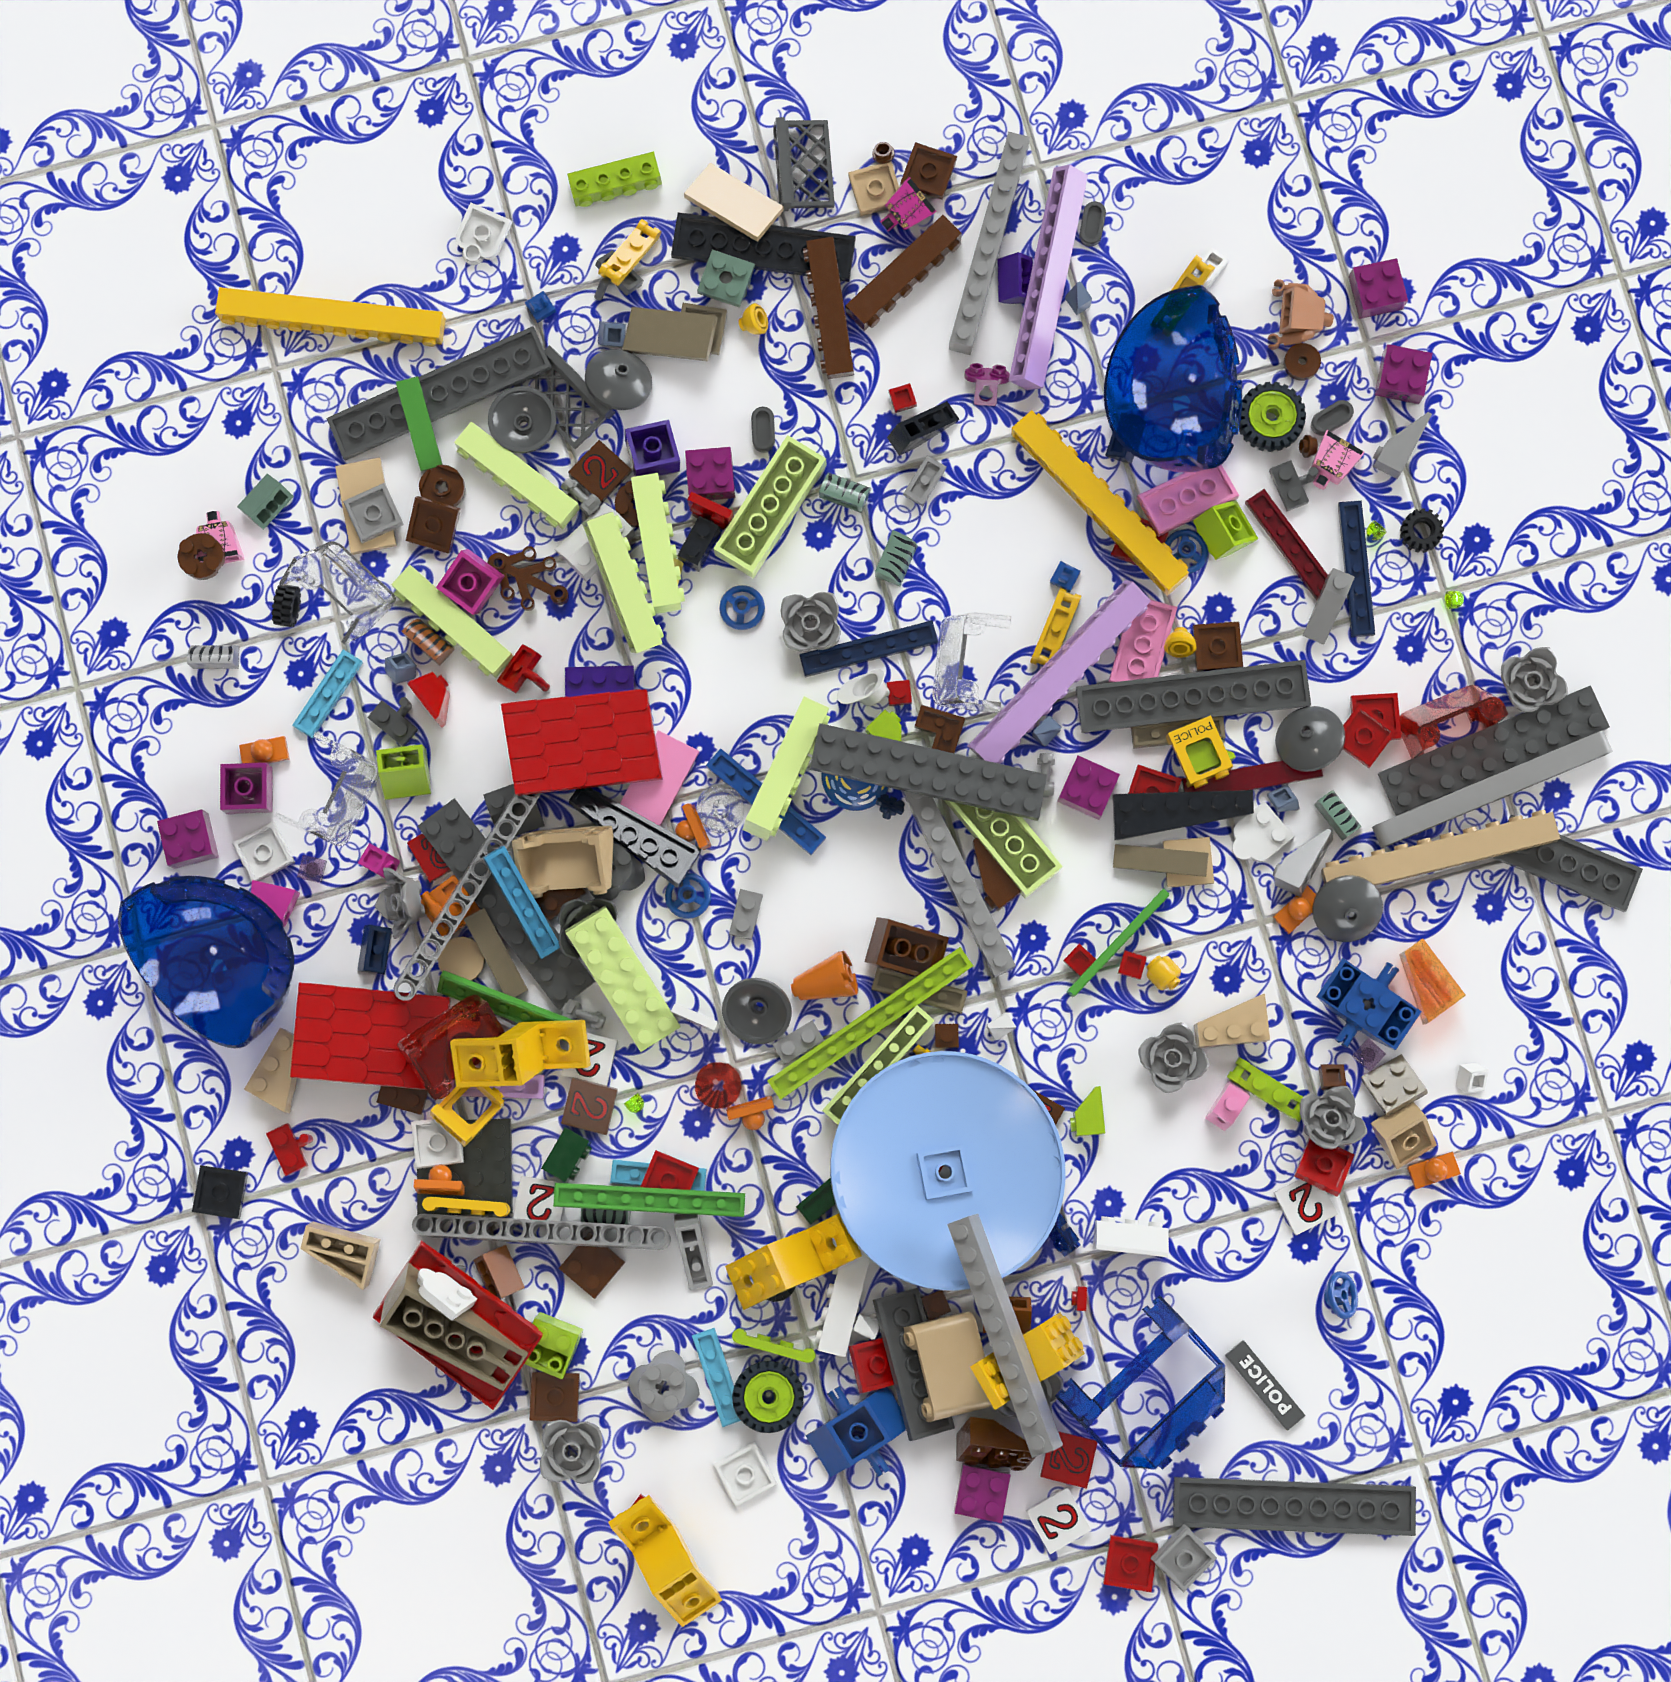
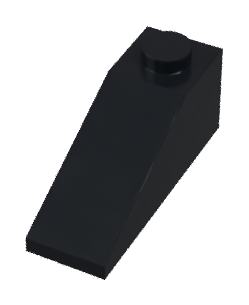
M948 401L898 423L887 436V439L900 456L919 447L957 423L960 419Z

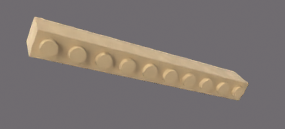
M1545 810L1531 813L1532 817L1523 819L1522 815L1508 819L1509 823L1501 825L1499 821L1485 824L1486 828L1477 830L1476 827L1462 830L1463 834L1454 836L1453 832L1440 835L1439 840L1431 841L1430 838L1416 841L1417 845L1408 847L1406 843L1394 846V851L1386 853L1385 849L1373 851L1371 856L1362 858V855L1349 857V862L1341 864L1339 860L1325 863L1326 867L1322 868L1321 874L1324 885L1340 876L1355 875L1363 877L1374 886L1557 842L1560 840V835L1553 812L1546 813Z

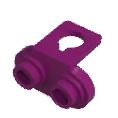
M979 363L970 364V367L965 370L964 378L967 381L975 383L974 404L996 406L998 384L1008 383L1010 373L1003 365L983 368V365ZM984 386H989V390L993 394L988 400H984L979 396V393L984 390Z

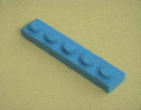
M502 845L482 857L539 958L542 959L559 949L558 939L505 846Z

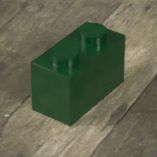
M565 1127L541 1169L565 1183H568L570 1180L574 1181L580 1171V1168H578L582 1159L586 1160L592 1150L590 1147L591 1141Z

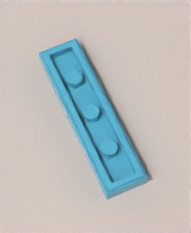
M343 649L292 726L313 739L362 666L363 661Z
M613 1160L610 1183L641 1186L650 1163ZM699 1168L691 1190L705 1191L707 1169Z
M715 1328L692 1335L722 1427L741 1421L733 1407L732 1393L734 1383Z

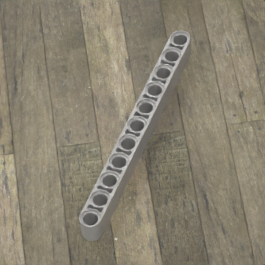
M1599 731L1376 824L1372 829L1382 849L1601 758L1613 751L1604 731Z
M514 793L395 982L393 992L397 998L404 1001L414 997L491 875L489 868L482 858L488 854L487 846L490 843H495L498 847L503 845L507 849L541 793H537L532 797L527 795L517 796ZM515 803L521 804L524 808L521 816H515L512 813V806ZM502 823H507L511 827V833L508 836L500 834L499 827ZM479 862L486 866V873L482 876H478L474 872V867ZM469 882L474 887V891L470 896H465L462 893L461 888L464 883ZM454 902L459 903L461 906V912L457 916H453L449 912V906ZM442 922L446 923L449 927L448 933L444 936H440L436 931L437 925ZM432 942L436 946V952L432 956H427L424 953V946ZM415 963H421L424 967L423 973L419 976H414L411 973V967ZM402 983H408L411 987V992L407 996H401L398 992V988Z
M419 1214L412 1222V1228L415 1233L431 1238L664 1250L671 1242L669 1232L658 1226ZM428 1219L430 1226L428 1230L422 1232L420 1225L422 1221ZM447 1221H452V1230L445 1233L443 1229L444 1224ZM471 1222H475V1232L472 1234H468V1224ZM498 1223L500 1230L498 1234L492 1236L490 1234V1227ZM521 1224L523 1226V1233L515 1237L513 1229ZM540 1226H545L547 1229L546 1235L538 1238L536 1235L537 1229ZM564 1227H569V1237L566 1239H561V1229ZM592 1228L594 1232L592 1239L585 1241L583 1238L584 1231ZM610 1230H616L617 1238L613 1242H608L606 1238ZM634 1231H639L641 1234V1238L637 1243H631L630 1235ZM662 1232L665 1237L664 1241L656 1245L653 1242L654 1235Z

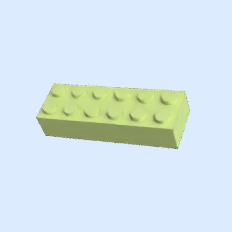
M787 435L713 548L715 555L754 579L826 468V458Z
M610 512L582 522L631 653H639L663 644L661 640L664 637L659 624H655L653 616H656L655 610L651 602L648 603L645 598L647 589L644 582L638 580L636 574L639 572L638 565L635 559L630 558L628 553L631 550L628 539L626 537L623 538L620 529L623 527L619 516H614V513Z
M805 696L803 697L745 819L742 830L765 841H768L770 835L775 837L782 821L779 816H785L792 800L789 795H795L802 779L799 777V774L804 776L811 760L808 754L813 755L819 723L828 725L830 716L827 715L828 707Z
M944 800L973 837H977L1020 889V894L1024 899L1062 869L1063 866L1022 817Z
M603 906L565 930L570 941L640 1052L681 1027L606 906Z

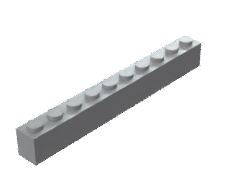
M1008 131L950 337L949 350L971 355L1028 152L1029 136Z
M901 790L993 978L1014 969L1016 965L933 797Z
M979 1214L967 1216L949 1223L947 1226L1030 1454L1033 1458L1063 1446Z

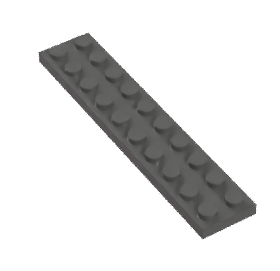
M534 326L426 373L419 377L430 420L434 422L552 369L537 332ZM397 387L326 418L345 461L409 433Z
M1305 660L1076 687L1081 733L1196 720L1210 715L1213 718L1311 706Z
M1590 685L1566 695L1558 703L1543 705L1536 711L1525 712L1381 771L1378 773V776L1396 816L1599 731H1604L1610 728Z
M821 723L818 726L809 769L1038 821L1040 817L1047 774Z
M455 798L417 826L459 881L486 840ZM491 844L487 846L488 854L494 851ZM481 862L477 863L474 867L475 874L478 876L484 875L486 873V866ZM491 874L474 901L480 909L484 908L494 927L556 1008L560 1010L564 1003H567L569 999L573 1000L596 981L578 958L574 959L564 956L560 948L542 959L539 958ZM469 882L464 883V888L471 895L474 891L473 885ZM545 916L548 924L550 925L552 931L554 932L556 938L559 941L558 931L554 928V926Z
M1174 1477L1173 1526L1181 1527L1185 1524L1187 1527L1416 1536V1486Z

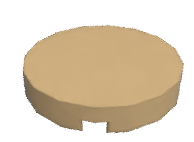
M456 937L448 941L438 957V965L441 972L444 970L473 981L481 974L485 965V958L473 939Z

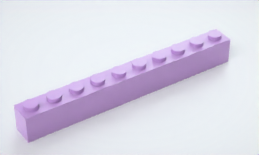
M1070 164L1053 169L1008 380L1026 390L1044 387L1088 175Z
M1124 580L970 742L968 747L979 759L1001 764L1005 759L1004 755L1010 749L1012 750L1020 744L1021 737L1036 727V722L1040 717L1047 715L1052 710V705L1068 693V688L1073 683L1082 679L1084 671L1099 661V655L1105 649L1107 650L1115 644V638L1131 627V622L1136 616L1142 615L1147 610V605L1151 600L1133 581Z

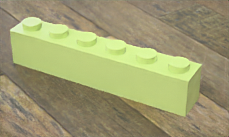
M470 422L454 443L458 449L456 452L465 460L470 458L475 462L474 466L484 474L486 471L493 476L492 480L501 487L505 485L511 489L509 493L519 501L524 499L528 502L527 507L536 514L541 512L546 516L545 521L552 527L556 528L558 525L561 529H564L579 511V505L575 500L511 451L499 445L494 438L473 422Z
M658 473L631 477L655 614L682 610L681 602L685 601L683 588H678L677 580H681L679 566L674 567L673 559L677 558L675 544H670L669 537L674 535L672 524L666 521V516L670 515L668 501L663 502L662 494H666L664 480L659 481Z
M410 564L391 584L396 590L393 594L403 603L407 600L412 604L410 609L419 617L424 615L428 618L427 624L436 632L439 630L446 634L444 639L453 647L456 644L463 649L461 654L470 662L473 659L480 664L478 668L486 676L492 674L497 678L513 658L511 652Z
M916 1005L822 1111L839 1125L843 1113L857 1092L880 1071L900 1061L932 1026L935 1020Z

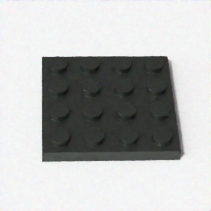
M511 1118L491 1119L465 1147L462 1145L464 1163L446 1165L452 1172L451 1181L463 1182L465 1186L463 1196L417 1193V1215H472L470 1209H462L461 1214L447 1213V1208L439 1207L436 1211H427L422 1206V1202L426 1197L504 1202L510 1206V1213H513ZM477 1119L465 1121L468 1124H473ZM433 1167L417 1169V1179L429 1180L428 1175ZM485 1211V1214H495L494 1211Z

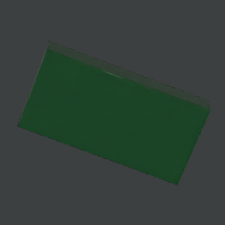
M831 1178L796 1206L810 1225L835 1205Z

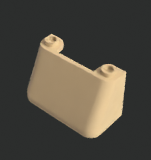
M612 826L538 830L528 832L512 840L515 865L533 897L540 898L548 890L588 888L589 891H593L594 895L607 893V890L612 885L613 828Z
M971 1312L956 1313L904 1327L905 1344L912 1350H917L928 1397L924 1399L921 1405L922 1414L927 1422L992 1407L970 1366L985 1357L977 1322Z

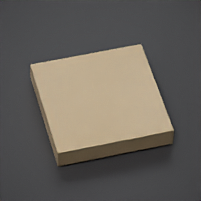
M891 161L848 172L860 216L887 209L884 205L899 188Z
M1210 837L1163 841V849L1209 853L1206 877L1166 873L1167 888L1214 884Z

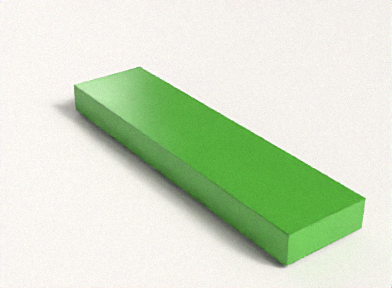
M419 377L396 381L420 471L437 467V465H443Z

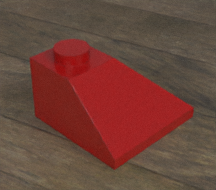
M430 672L408 682L407 684L435 721L443 728L446 725L450 693L446 689L449 686L442 675L437 677L434 672Z

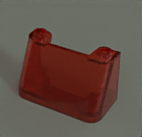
M1469 685L1405 711L1400 715L1401 737L1411 759L1424 754V750L1438 743L1440 740V730L1437 724L1466 713L1470 723L1475 721L1481 722L1486 729L1498 724L1509 715L1501 699L1478 685Z
M471 995L399 1041L397 1047L431 1098L437 1100L443 1099L450 1094V1089L452 1088L450 1082L455 1080L450 1041L467 1038H496L505 1033L488 1002L478 995ZM473 1057L472 1062L474 1066L481 1063L479 1058Z

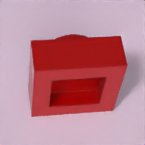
M910 383L888 390L895 413L917 407Z
M910 680L887 682V688L890 691L888 696L889 706L912 704Z
M1078 944L1063 962L1080 977L1095 962L1096 958L1081 944Z
M1124 950L1118 974L1141 980L1147 957Z
M1076 1286V1291L1071 1292V1305L1075 1306L1076 1311H1086L1087 1287Z

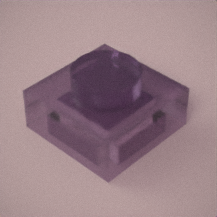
M303 855L297 878L322 883L327 861Z
M1367 1038L1354 1052L1352 1057L1370 1072L1386 1053Z

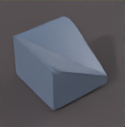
M1080 281L1065 296L1066 301L1076 315L1091 306L1092 297Z
M599 321L598 344L601 346L623 347L626 324Z
M406 652L385 658V672L395 684L416 678L417 665Z
M1047 716L1033 731L1032 735L1045 747L1061 731L1062 727L1051 716Z

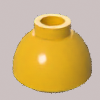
M757 303L749 305L738 320L742 331L747 330L755 335L767 332V315L764 309Z
M1177 627L1166 638L1164 650L1167 654L1176 658L1188 657L1196 651V641L1186 628Z

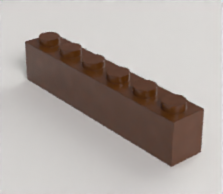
M942 215L845 305L846 314L863 331L868 327L873 328L880 321L879 317L883 313L892 311L898 299L908 296L913 290L912 286L917 282H923L933 267H939L950 251L953 253L960 247L962 233Z
M827 237L806 241L807 248H803L805 262H810L811 269L806 271L808 285L813 284L814 293H810L812 307L816 306L818 314L813 315L815 329H820L821 337L817 338L818 350L824 353V360H820L822 374L827 373L828 379L853 376L854 368L834 238Z

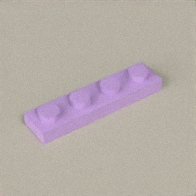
M450 1072L449 1093L456 1087L454 1072ZM536 1075L522 1086L489 1087L491 1089L493 1087L498 1089L503 1094V1098L544 1099L545 1075ZM470 1087L461 1097L486 1096L476 1087Z

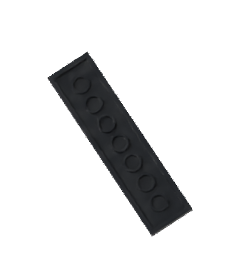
M678 212L671 258L707 263L711 251L715 250L754 263V269L807 276L806 271L811 269L810 262H805L803 248H807L806 241L833 237L840 281L849 282L856 236L771 225L757 242L717 217Z

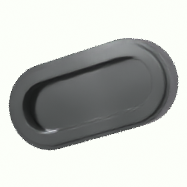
M1092 201L1088 203L1083 211L1079 239L1083 245L1088 247L1096 246L1101 241L1106 209L1100 202Z
M1339 400L1318 412L1311 421L1312 431L1319 436H1324L1327 430L1333 432L1348 423L1354 414L1353 406L1348 401Z
M762 406L756 408L751 416L752 442L757 451L766 453L772 450L775 445V424L772 410Z

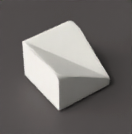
M1003 1013L987 1024V1029L995 1040H999L1016 1028L1008 1013Z
M1479 1063L1460 1065L1456 1087L1465 1093L1485 1091L1489 1069Z
M860 1313L853 1332L873 1340L876 1338L880 1328L877 1320Z

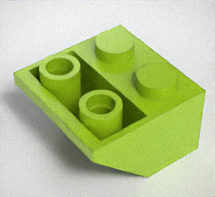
M422 744L376 750L378 773L385 800L431 794L427 749Z
M539 1312L532 1324L543 1333V1336L525 1362V1365L563 1379L576 1352L584 1329Z

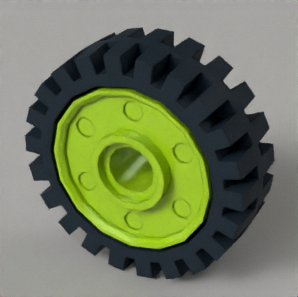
M1265 382L1264 385H1256L1254 389L1249 390L1244 396L1237 412V426H1239L1240 434L1244 436L1243 439L1251 443L1250 446L1253 448L1255 446L1259 447L1258 450L1264 451V449L1268 450V452H1273L1274 450L1281 451L1283 448L1289 447L1300 436L1306 422V407L1301 402V396H1297L1293 388L1291 390L1288 389L1289 386L1286 384L1281 386L1280 382H1274V384ZM1273 413L1277 420H1269L1266 414Z
M775 1361L758 1362L746 1368L735 1382L732 1393L733 1407L739 1419L752 1430L761 1433L779 1432L793 1424L800 1415L804 1403L803 1386L799 1377L788 1366ZM766 1390H770L774 1394V1400L770 1404H766L762 1400V1394Z

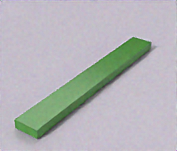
M555 1183L553 1207L744 1217L745 1193Z

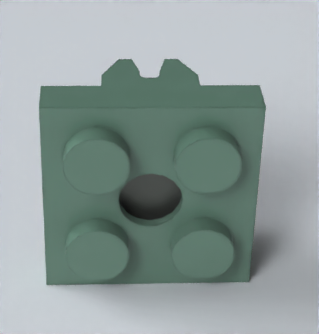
M712 250L698 286L697 294L740 308L743 298L747 295V289L750 287L755 264Z

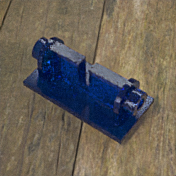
M1059 1212L1049 1237L1053 1241L1055 1249L1065 1257L1075 1251L1081 1244L1078 1242L1080 1239L1070 1226L1064 1231L1061 1227L1067 1222Z

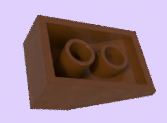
M877 917L864 962L917 977L944 958L949 937L891 919Z

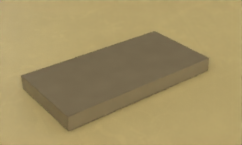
M632 307L622 350L635 354L709 361L718 318L715 315Z

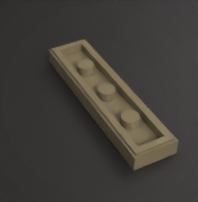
M1223 716L1213 717V722L1221 740H1225ZM1201 719L1131 727L1133 749L1169 745L1166 739V735L1169 732ZM1205 738V739L1200 740V741H1203V740H1204V741H1211L1209 738Z
M1115 844L1113 868L1206 877L1209 853Z
M483 908L464 918L468 929L503 993L517 997L528 991L486 910Z
M877 967L871 990L891 995L916 977ZM946 985L921 1002V1004L962 1014L968 991Z

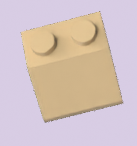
M1414 1102L1388 1117L1383 1115L1371 1123L1376 1138L1396 1169L1401 1168L1437 1145L1426 1115Z

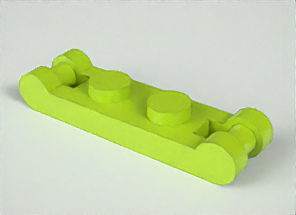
M1238 1057L1235 1062L1236 1067L1233 1072H1229L1227 1078L1283 1114L1300 1122L1302 1119L1300 1115V1101L1303 1096L1257 1069L1246 1060ZM1244 1070L1250 1073L1247 1080L1241 1078ZM1291 1099L1297 1102L1294 1109L1287 1106Z
M742 1328L736 1329L732 1334L733 1341L738 1344L805 1363L812 1362L816 1357V1353L812 1348L799 1350L793 1348L794 1343L780 1340L779 1344L770 1341V1336L758 1333L757 1337L747 1335V1332Z

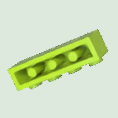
M654 151L567 173L576 207H587L596 201H610L616 196H630L635 194L636 191L643 189L653 190L658 185H662Z

